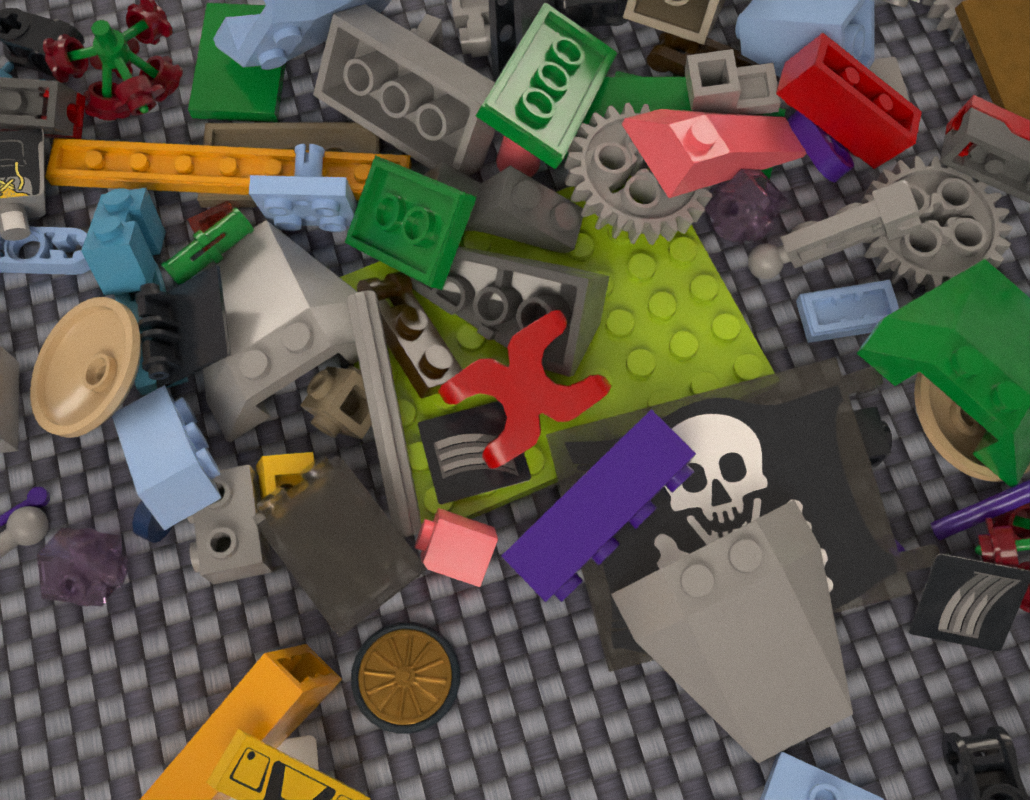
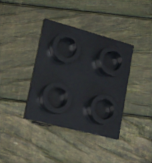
M215 265L167 292L160 291V286L155 283H147L140 286V292L136 294L135 299L138 304L139 317H142L138 322L139 330L142 331L140 334L143 352L142 368L148 372L150 379L157 381V389L164 385L167 387L231 355L220 266Z

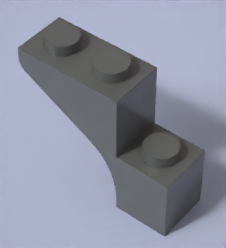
M441 162L424 174L427 177L477 197L464 231L488 233L558 253H568L575 249L583 219L581 215L583 208L512 166L507 167L483 183H479L444 162Z

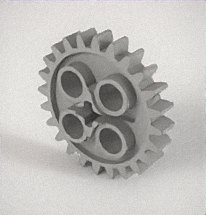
M626 103L621 115L613 106H608L604 117L595 112L592 114L589 124L582 123L580 125L578 133L568 149L569 154L564 168L568 169L569 173L565 184L575 187L571 196L572 202H586L581 215L585 217L595 213L599 217L595 225L597 230L604 227L607 223L612 225V238L616 239L622 230L628 231L631 244H635L640 234H645L648 243L654 245L660 233L667 241H671L677 231L683 234L686 233L691 224L697 222L704 212V208L712 197V194L709 192L712 185L668 198L652 171L647 170V163L622 126L625 118L650 112L648 104L643 105L640 113H635L630 103ZM624 186V188H622V189L619 190L618 192L612 193V191H614V190H616V189H618V188L620 189L621 187ZM632 198L641 201L643 204L637 203Z
M916 156L909 167L900 160L892 171L885 168L878 180L871 182L865 193L866 195L861 203L865 204L874 200L872 192L901 180L908 182L919 210L918 216L922 223V228L893 240H888L885 233L862 243H872L864 255L866 258L879 257L882 260L876 271L880 273L890 268L894 272L891 279L893 285L902 278L909 280L908 291L910 293H913L919 284L925 285L927 293L984 259L997 268L1004 260L1002 255L1011 244L1005 237L1011 232L1012 226L1001 223L1009 214V209L995 208L994 206L1001 198V193L987 194L984 190L988 184L982 181L976 183L972 180L971 176L964 173L961 174L949 166L947 168L941 167L938 156H934L928 166H925L922 159ZM911 245L918 247L922 252L915 250Z

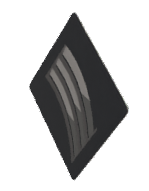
M499 401L418 423L439 504L449 503L531 479L524 452L495 469H489L482 458L487 444L497 438L505 429L507 416L503 404Z
M938 554L915 612L909 633L946 642L1001 651L1029 586L1030 571Z

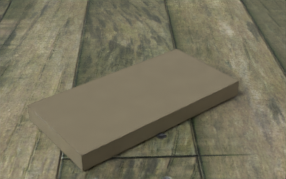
M356 122L205 123L203 145L295 150L296 145L305 144L306 150H309V144H315L323 147L325 151L381 154V138ZM198 193L197 198L201 208L258 207L250 195Z

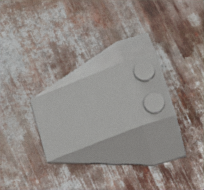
M267 220L256 226L251 234L246 235L222 254L224 260L217 264L220 266L231 355L202 370L207 404L225 439L230 443L271 417L263 400L327 359L339 353L351 365L359 361L347 305V296L357 291ZM212 262V263L209 264L206 268H204L202 271H200L198 274H200V273H202V272L208 270L209 268L215 266L216 264H215L214 262Z
M795 500L611 594L635 642L758 763L853 715L821 548Z

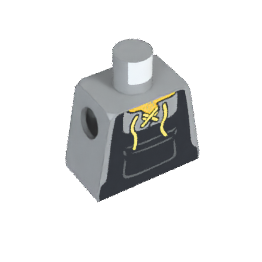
M43 129L0 132V236L5 240L16 241L27 238L31 234L28 218L42 217L46 214V155Z

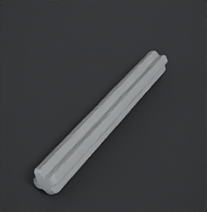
M368 290L356 292L347 296V305L392 529L396 537H409L418 534L422 524L377 295L374 291Z

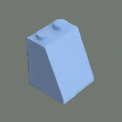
M752 0L745 10L739 14L736 21L735 33L737 39L740 40L741 55L758 64L773 63L775 74L781 77L784 63L821 33H824L869 69L874 62V0Z

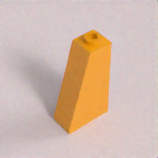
M307 644L264 653L140 800H229L231 797L213 789L206 782L237 730L240 729L278 748L338 685L342 678Z

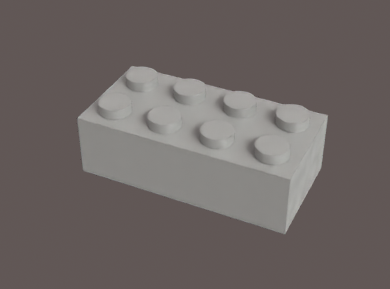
M367 5L333 13L313 96L405 154L410 155V157L429 169L444 162L467 176L481 170L496 131L475 116L495 82Z

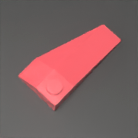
M659 109L625 118L622 126L668 198L793 161L807 154L785 117Z

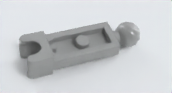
M901 180L872 192L874 200L865 204L852 203L838 210L836 215L822 221H807L797 225L791 230V233L781 236L783 245L779 247L769 243L759 244L751 250L748 256V269L757 278L764 280L772 279L780 274L784 264L792 262L794 268H797L885 233L888 240H893L922 228V223L918 216L919 210L908 182Z

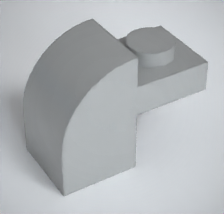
M733 49L687 55L685 79L691 111L747 115L779 111L781 99L776 95L778 84L773 63L737 68Z

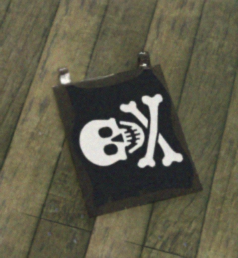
M835 357L546 434L562 496L651 409L696 453L695 457L688 464L694 470L692 475L673 493L665 486L651 500L658 508L637 529L628 523L614 537L620 545L599 566L591 559L582 568L609 672L654 661L635 642L611 595L612 593L792 500H795L820 545L833 614L912 593L906 573L932 567L936 556L940 552L935 544L924 545L901 552L898 551L849 396L872 392L883 384L882 376L873 367H869L842 376Z

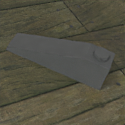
M461 246L457 249L442 290L429 287L410 277L413 290L449 314L458 315L478 329L477 333L488 340H495L505 348L508 347L512 336L549 312L561 310L567 318V326L563 334L555 338L544 350L542 365L544 370L569 377L574 376L601 323L609 276Z

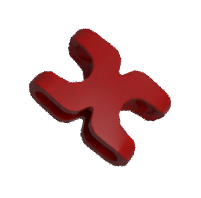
M561 310L549 312L512 336L507 347L509 366L493 358L478 359L441 385L438 391L443 401L450 405L458 404L466 398L479 393L491 395L503 404L507 416L505 429L497 438L487 444L482 455L489 469H495L504 465L537 443L541 434L539 414L543 413L557 422H569L604 398L612 387L605 376L598 374L590 375L582 381L569 386L557 384L545 374L542 365L544 350L555 338L563 334L567 326V318Z

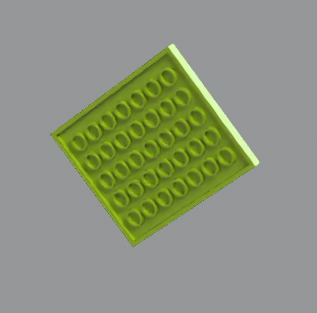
M570 186L556 193L572 202L571 196L575 187ZM624 186L621 187L620 189L618 188V189L612 191V193L618 192L619 190H621L622 188H624ZM632 198L637 203L643 204L641 201ZM585 201L573 202L581 208H584L586 204ZM594 213L583 217L575 249L568 253H558L488 233L464 231L459 244L461 247L563 265L609 276L601 323L574 376L569 377L547 370L544 371L557 384L569 386L582 381L590 375L598 374L605 376L612 387L604 398L569 422H557L543 413L539 414L541 434L537 443L524 452L531 475L529 481L449 503L439 504L418 423L498 400L491 395L481 393L453 405L445 403L439 394L421 399L387 346L421 524L424 519L433 521L438 508L473 519L582 471L577 470L578 465L572 463L565 442L604 441L623 437L651 409L662 419L677 409L694 402L712 398H732L744 402L776 388L779 380L692 225L684 234L677 231L671 241H667L660 233L654 245H650L645 234H640L635 244H631L628 231L622 230L620 235L614 239L612 238V225L607 223L604 227L597 230L595 225L599 217ZM379 261L339 278L357 291V285L360 280L376 277L381 281L385 279L387 274L399 271ZM412 289V293L462 369L478 359L493 358L506 366L510 365L507 348L495 340L486 339L477 333L478 329L456 314H449ZM386 299L390 307H393L390 299ZM359 361L353 364L354 367L360 369Z

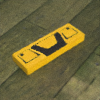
M240 729L237 730L206 782L213 789L236 800H371L362 792Z

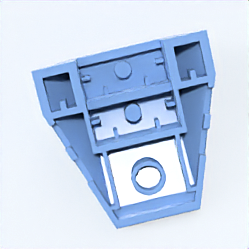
M264 0L266 6L261 14L225 17L213 39L218 49L243 68L261 66L262 69L266 70L274 69L325 42L333 13L361 5H367L380 13L391 0Z

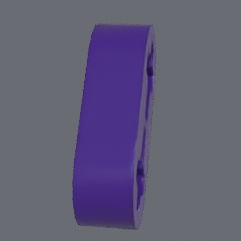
M797 110L788 117L787 121L815 167L825 178L835 183L854 168L852 157L841 143Z

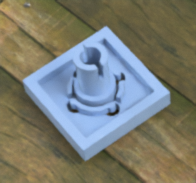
M305 144L296 145L294 176L250 175L249 195L267 221L277 229L297 231L301 229L302 225L319 226L320 229L329 232H342L347 229V226L350 227L358 205L346 177H322L325 153L323 147L309 144L308 153L306 152Z

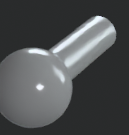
M26 506L15 510L9 516L6 530L0 533V558L18 545L31 546L37 544L46 536L49 529V520L42 510Z

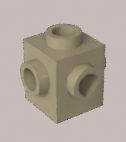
M351 365L347 369L327 366L325 370L320 371L312 378L307 387L308 395L300 406L314 416L311 424L326 435L336 438L338 434L363 439L372 424L361 370Z

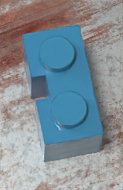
M118 188L100 196L81 252L104 296L140 291L141 285L152 283L157 265L152 255L160 254L166 231L147 188L133 190Z

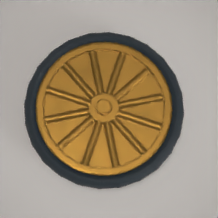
M416 622L394 623L373 633L362 644L355 656L351 670L353 697L361 713L372 724L382 730L396 734L416 733L426 730L439 722L453 705L460 686V666L457 655L449 641L435 629Z

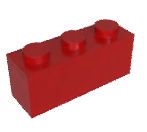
M821 33L784 63L776 95L873 169H876L916 144L922 111L826 34Z

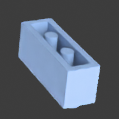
M164 385L119 409L112 415L137 494L164 531L221 499L214 481L215 477L221 475L220 470L207 450L209 445L196 425L198 422L197 418L184 397L175 401Z

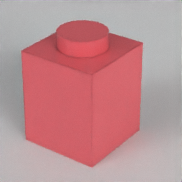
M438 508L433 521L424 519L416 540L415 549L422 551V568L480 587L496 547L498 537L495 527Z

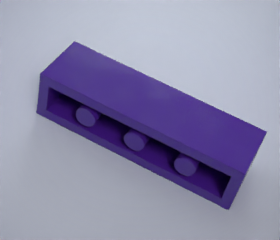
M651 409L501 556L544 602H548L554 596L560 602H563L584 581L577 573L591 559L599 566L618 548L620 543L614 537L628 523L637 529L658 508L651 500L665 486L673 493L692 475L694 470L688 464L695 457L696 453Z

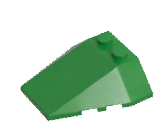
M984 259L884 317L878 322L857 354L894 386H897L918 372H921L986 429L972 454L1011 488L1018 485L1030 464V297Z

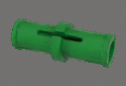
M235 207L232 209V212L204 233L201 230L192 235L194 238L192 242L161 265L177 285H180L198 274L212 262L216 265L224 260L222 254L246 235L251 234L254 228L241 211ZM221 234L225 235V237L222 240H220L218 243H216L214 246L208 249L196 260H190V258H192L195 254L204 249L207 245H209L212 241L218 238Z

